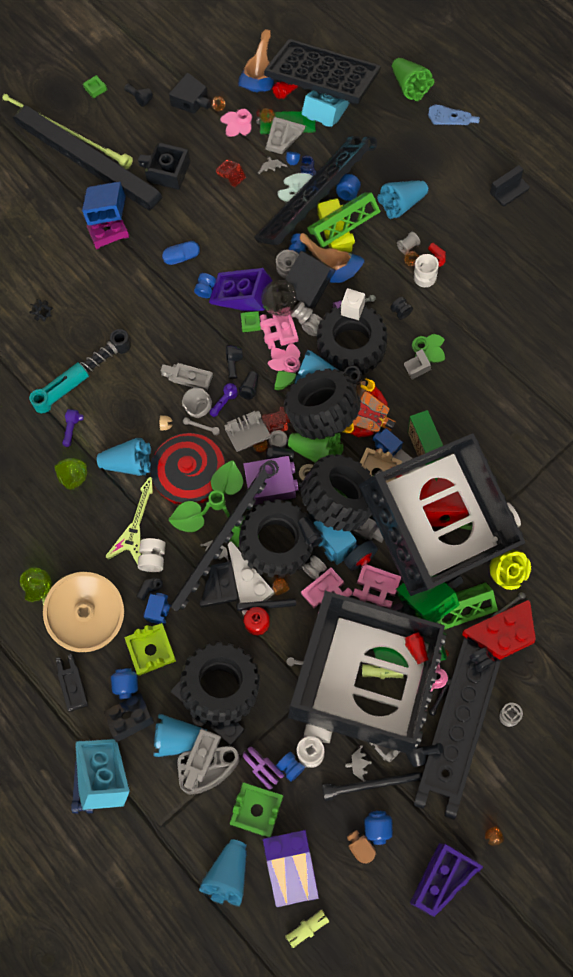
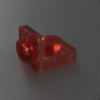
M228 159L216 169L217 174L228 179L232 187H236L246 178L240 164Z
M279 407V412L262 415L263 423L270 434L276 430H288L287 423H290V420L283 407Z

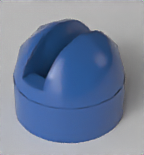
M287 152L286 161L288 164L295 165L298 163L300 154Z

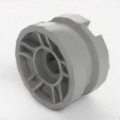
M283 250L277 255L276 269L281 277H287L298 257V253L293 250Z

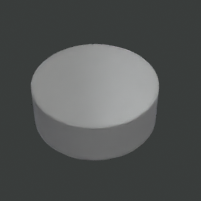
M281 430L273 431L270 434L269 445L285 448L288 442L287 435Z

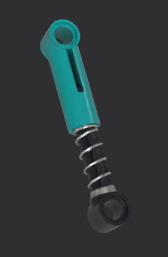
M122 329L113 331L106 346L100 347V350L97 353L94 352L90 358L87 357L85 362H77L44 388L34 390L30 394L29 400L35 411L41 414L48 412L53 403L89 377L88 372L93 371L92 369L99 366L103 361L106 362L108 357H113L116 353L123 354L128 352L131 348V342L127 332Z

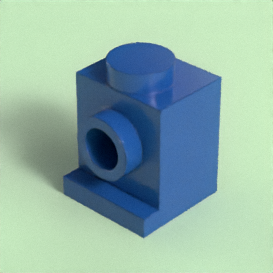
M387 428L382 432L376 433L372 439L375 442L376 449H382L383 453L390 452L394 456L402 449L403 442Z
M162 593L150 594L144 614L147 622L163 623L166 626L167 622L164 616L168 615L170 609L167 595Z

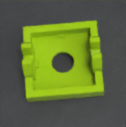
M163 623L153 627L145 626L143 630L136 629L134 634L125 637L138 676L176 662ZM153 644L157 650L154 655L149 656L145 653V648Z

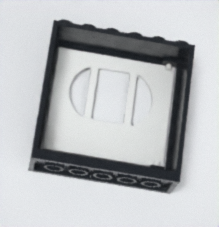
M473 433L380 472L359 485L410 596L434 588L526 543L522 531L517 526L514 514L510 511L506 498L497 484V479L488 465V460L483 455L479 441ZM450 453H453L452 455H450V456H448V457H445V458H443V459H441V460H438V461H436V462H434V463H431V464H429V465H427V466H424V467L420 468V466H422V465H425V464H427V463H429V462H432V461H434V460H436V459H439V458H441V457H443V456H446V455H448V454H450ZM409 471L408 474L403 475V476H401V477H399V478H396V479H394V480L389 481V482L386 483L387 480H390V479H392V478H394V477H397V476H399V475H401V474H404V473H406V472ZM444 478L454 484L453 487L424 500L419 499L423 485L430 479ZM458 491L469 516L434 532L423 510V506ZM467 523H473L469 538L460 545H448L438 539L439 536ZM493 546H497V547L494 548V549H491V550H489V551H487V552H485V553H483V554H481V555H479V556H477V557H475V558H473V559H471V560H469V561H466V562H464V563H462V564H460V565H458V566H456V567H454V568H452V569H450V570H448V571H446V572H444V573H442V574H439V575H437V576L431 578V576H433V575H435V574H437V573H439V572H441V571H443V570H446V569H448V568H450V567H452V566H454V565H456V564H458V563H460V562H462V561H464V560H466V559H468V558H471V557H473V556H475V555H477V554H479V553H481V552H483V551H485V550H487V549H489V548H491V547H493Z
M325 591L292 698L288 718L410 755L412 750L417 749L418 744L421 742L423 731H420V729L425 724L428 711L425 710L431 701L433 691L429 690H431L432 685L435 683L437 677L436 668L442 656L440 651L442 646H444L447 636L446 633H443L445 625ZM418 632L424 638L429 659L425 664L421 663L419 665L404 645L406 644L404 640L406 637ZM388 647L399 652L406 660L409 668L364 655V653L372 648ZM360 662L407 675L402 700H396L356 688L354 683ZM353 695L397 707L398 710L387 716H373L358 707Z

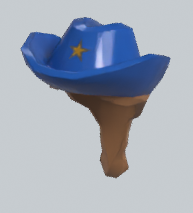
M264 30L261 33V42L259 43L256 55L248 61L239 77L238 85L253 92L268 91L274 85V80L264 76V69L269 64L267 58L268 40L271 37L269 30Z
M300 234V241L308 246L312 255L336 270L330 280L331 283H342L353 277L364 263V259L361 256L333 248L324 249L318 247L306 234Z

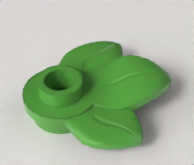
M432 334L428 337L419 336L413 340V351L416 353L423 349L429 362L438 363L445 360L444 352L440 348L444 342L443 337ZM422 343L425 346L424 348H419L418 345Z

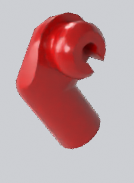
M432 243L428 250L437 258L439 267L443 266L446 262V252L435 243Z

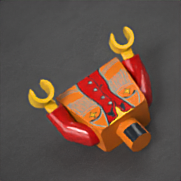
M368 378L365 379L368 381L367 386L361 384V388L366 391L360 397L361 407L358 416L343 431L356 437L372 436L374 433H378L381 427L391 431L396 422L386 417L390 410L387 407L388 403L381 391L375 386L374 381Z

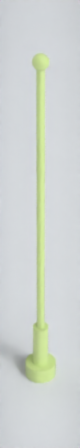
M3 95V100H8L21 108L24 106L23 104L11 99L9 95ZM47 118L73 136L105 152V155L118 161L119 165L124 169H128L133 161L131 156L127 154L121 156L108 148L105 149Z

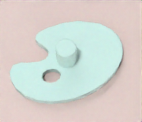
M297 173L284 179V184L288 185L289 188L278 191L279 198L288 202L310 180L312 175Z

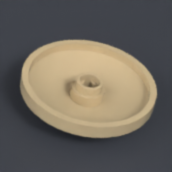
M77 572L60 579L48 592L43 606L44 624L49 635L60 646L75 652L95 651L107 645L119 632L124 618L123 600L117 588L105 577L91 572Z

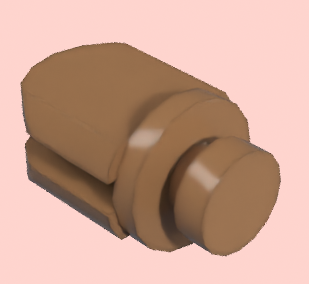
M355 830L347 836V839L352 841L348 846L359 862L369 863L376 855L375 848L364 834L358 836L359 832Z

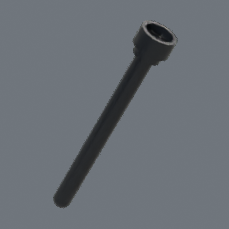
M414 772L340 786L331 785L330 783L322 784L324 801L333 800L339 794L419 781L422 779V774Z

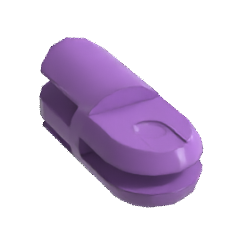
M248 747V751L259 764L245 751L243 758L254 769L253 773L271 790L273 786L260 771L275 785L279 780L266 765L281 779L285 775L268 757L264 759L253 747Z

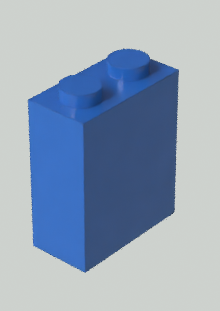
M121 182L87 187L82 209L87 225L122 219L125 194Z

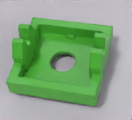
M243 783L240 794L237 796L236 805H234L230 825L270 838L283 795ZM255 804L263 807V813L259 817L251 814V808Z

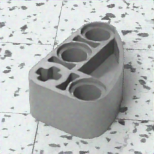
M233 747L217 748L214 754V762L209 766L202 782L197 780L193 791L184 787L188 777L184 775V768L186 766L184 762H187L186 759L189 758L191 751L182 753L178 758L180 788L185 793L192 795L202 793L217 786L238 765L240 761L238 752ZM230 752L234 753V761L230 763L225 762V755Z

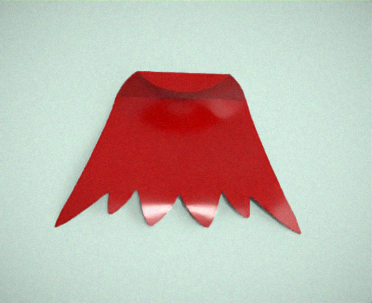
M434 478L430 479L423 485L419 499L424 500L453 487L454 484L444 478H438L437 481ZM458 491L423 506L431 526H449L469 516ZM443 515L451 517L449 521L439 519Z

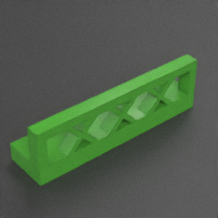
M364 192L307 227L310 234L316 236L320 246L325 247L381 211L372 192ZM370 202L374 211L365 213V205ZM353 212L359 213L356 222L349 221ZM338 221L345 222L341 231L335 230ZM329 230V238L323 241L320 232Z
M483 583L457 592L456 595L460 605L450 612L454 614L451 621L445 622L441 618L436 623L445 625V630L498 611L492 588L487 583ZM490 599L491 607L480 608L483 601ZM470 606L473 608L470 614H461L465 607ZM418 613L414 614L415 617L421 618Z

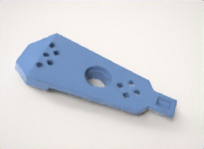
M434 105L429 108L428 116L435 125L479 123V117L471 116L468 112L445 108L441 105Z

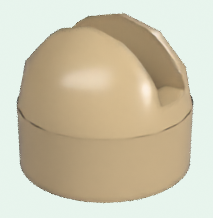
M160 415V430H169L172 427V424H168V422H172L169 416Z

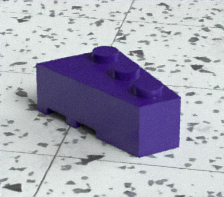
M439 844L410 904L435 917L483 866L448 845Z

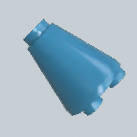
M424 181L386 183L382 186L378 195V202L383 205L388 218H397L428 193V186Z
M142 438L132 439L97 455L98 467L104 470L132 475H146V473H150L151 463L149 462V454L151 453V446L149 443H145Z
M230 840V843L225 846L201 883L199 890L205 894L212 895L211 899L215 902L223 903L226 900L236 906L241 904L247 853L245 850L246 845L243 842Z

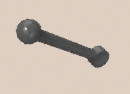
M520 592L518 597L491 617L506 611L519 600H524L526 597L525 593Z

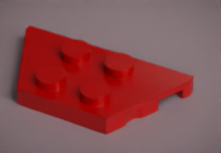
M527 600L463 630L462 635L465 638L470 637L478 642V646L481 648L487 647L491 654L498 659H503L530 646L536 640L530 601Z

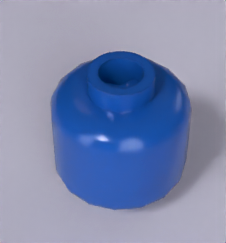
M352 174L344 175L336 187L338 196L348 201L356 198L361 187L359 179Z
M131 668L115 670L116 673L111 675L112 693L119 695L120 699L132 697V693L138 691L137 673L132 671Z
M385 811L370 812L369 816L365 818V836L367 839L372 840L375 845L386 844V840L393 836L392 818L386 815Z

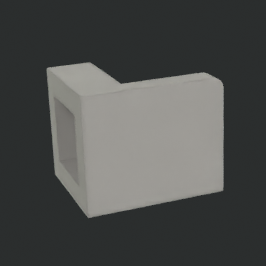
M423 349L416 352V357L404 363L411 379L432 370Z

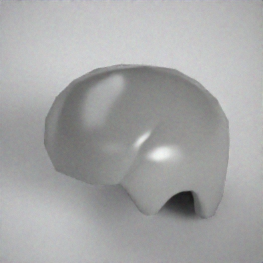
M194 387L184 394L182 405L190 416L200 418L211 410L212 400L204 389Z

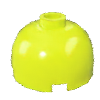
M515 549L491 559L489 565L492 579L501 587L509 590L522 586L520 584L523 580L527 581L531 572L530 560L524 553Z

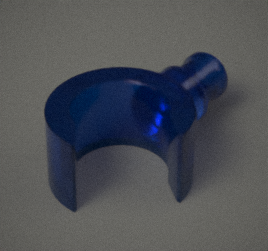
M303 156L302 163H309L310 165L300 166V171L314 175L316 170L313 158Z

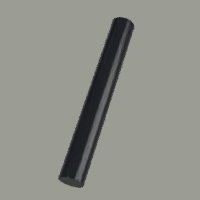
M296 599L236 603V610L244 611L253 607H261L263 609L296 606Z

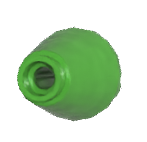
M397 58L393 62V72L405 97L415 101L421 100L423 95L434 84L430 70L404 58Z
M292 433L288 440V446L292 450L314 463L327 455L334 454L336 456L338 454L341 455L343 452V444H340V433L321 440L318 438L315 440L309 439L308 437L301 436L299 433Z

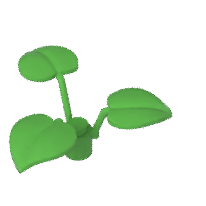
M230 461L224 464L212 476L211 487L214 491L210 493L209 502L206 503V507L202 512L198 503L186 501L176 508L169 518V522L181 531L195 532L204 526L205 521L202 515L206 514L209 507H212L214 510L223 509L226 516L229 517L230 513L225 506L224 494L234 495L243 486V477L235 462ZM242 523L237 527L234 526L232 529L234 534L229 540L236 547H239V534Z

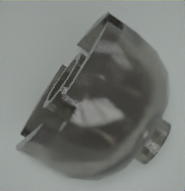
M287 280L271 281L264 287L261 301L266 312L277 317H285L292 313V304L296 303V292L294 286L289 284Z

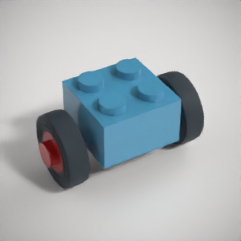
M308 513L311 521L323 533L324 540L318 546H323L326 550L325 555L330 562L334 561L338 565L344 561L348 569L355 570L369 563L371 558L377 553L378 548L372 541H367L358 546L356 545L355 537L350 531H343L342 529L340 531L333 530V527L324 526V523L314 519L315 516Z

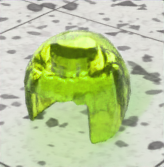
M67 458L55 465L59 482L68 490L80 486L87 477L86 465L79 459Z
M40 568L27 569L20 576V586L26 592L25 600L35 602L45 598L52 587L50 575Z

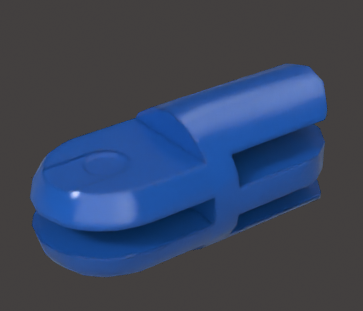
M194 241L177 244L166 248L163 251L162 259L167 264H177L196 257L200 252V247Z

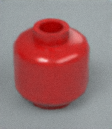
M253 607L245 613L243 621L249 633L261 635L269 629L270 618L265 609Z

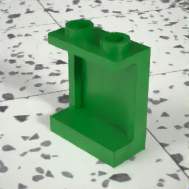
M445 582L413 596L409 595L404 583L396 588L401 602L405 601L420 615L421 619L434 623L460 605L456 592Z

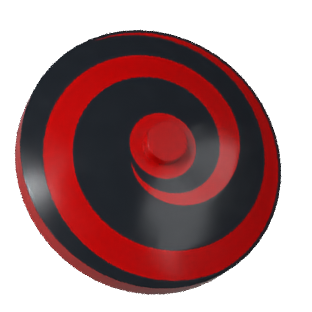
M182 433L170 437L158 447L151 461L150 473L155 488L168 501L179 505L186 501H193L199 504L209 499L210 493L214 491L211 487L212 476L226 462L220 447L209 437L198 433Z

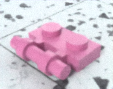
M289 307L272 311V318L267 319L266 315L260 316V327L264 331V341L269 349L276 347L274 343L276 340L280 341L281 346L298 342L297 332L292 316H290ZM275 326L277 332L271 333L270 328Z
M366 564L363 566L357 584L363 585L364 588L362 591L355 588L353 596L360 598V601H369L377 604L376 606L390 609L393 602L387 600L386 596L388 594L395 597L396 588L399 586L401 576ZM370 588L380 591V596L370 594Z
M330 568L301 591V594L315 608L321 604L325 591L350 597L353 592L349 588L343 592L340 590L344 581Z

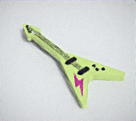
M151 477L141 487L142 495L133 522L107 553V559H111L124 550H129L138 565V558L142 555L139 552L141 541L140 523L149 495L153 494Z

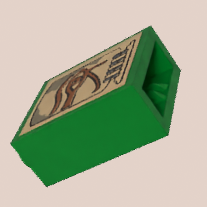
M428 410L410 416L408 434L418 456L443 446ZM444 456L441 457V458H439V459H436V460H434V461H432V462H429V463L425 464V466H427V465H429V464H431V463H434V462H436V461H438V460L443 459Z

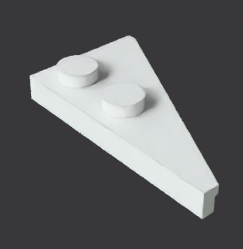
M232 541L228 543L240 603L266 601L274 595V591L256 573L257 571L248 566V560H243L242 553ZM248 610L242 611L243 616L245 615V613H246Z

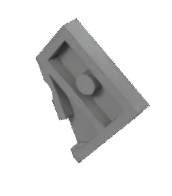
M274 117L266 150L283 154L304 132L305 126Z

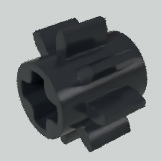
M37 299L36 303L30 304L32 311L29 313L35 315V320L38 321L41 318L42 321L46 322L47 317H52L50 313L53 307L47 306V300L42 302Z

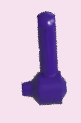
M229 383L224 386V395L209 411L211 416L216 417L229 399L237 397L238 390L235 384Z
M68 409L65 413L67 423L63 439V446L65 447L71 446L74 424L84 420V415L80 414L78 410Z

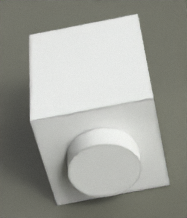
M347 288L341 303V315L359 320L365 305V294Z

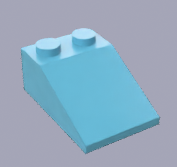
M312 90L305 96L302 115L306 116L309 120H316L324 126L332 127L339 121L350 102L333 98L330 95L319 94Z
M114 739L76 742L78 789L82 810L124 806L130 791L118 743Z

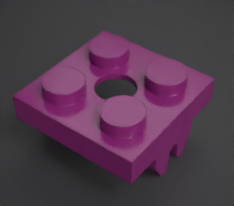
M122 219L86 225L96 249L119 239H126L129 236ZM111 226L109 230H103L104 227Z

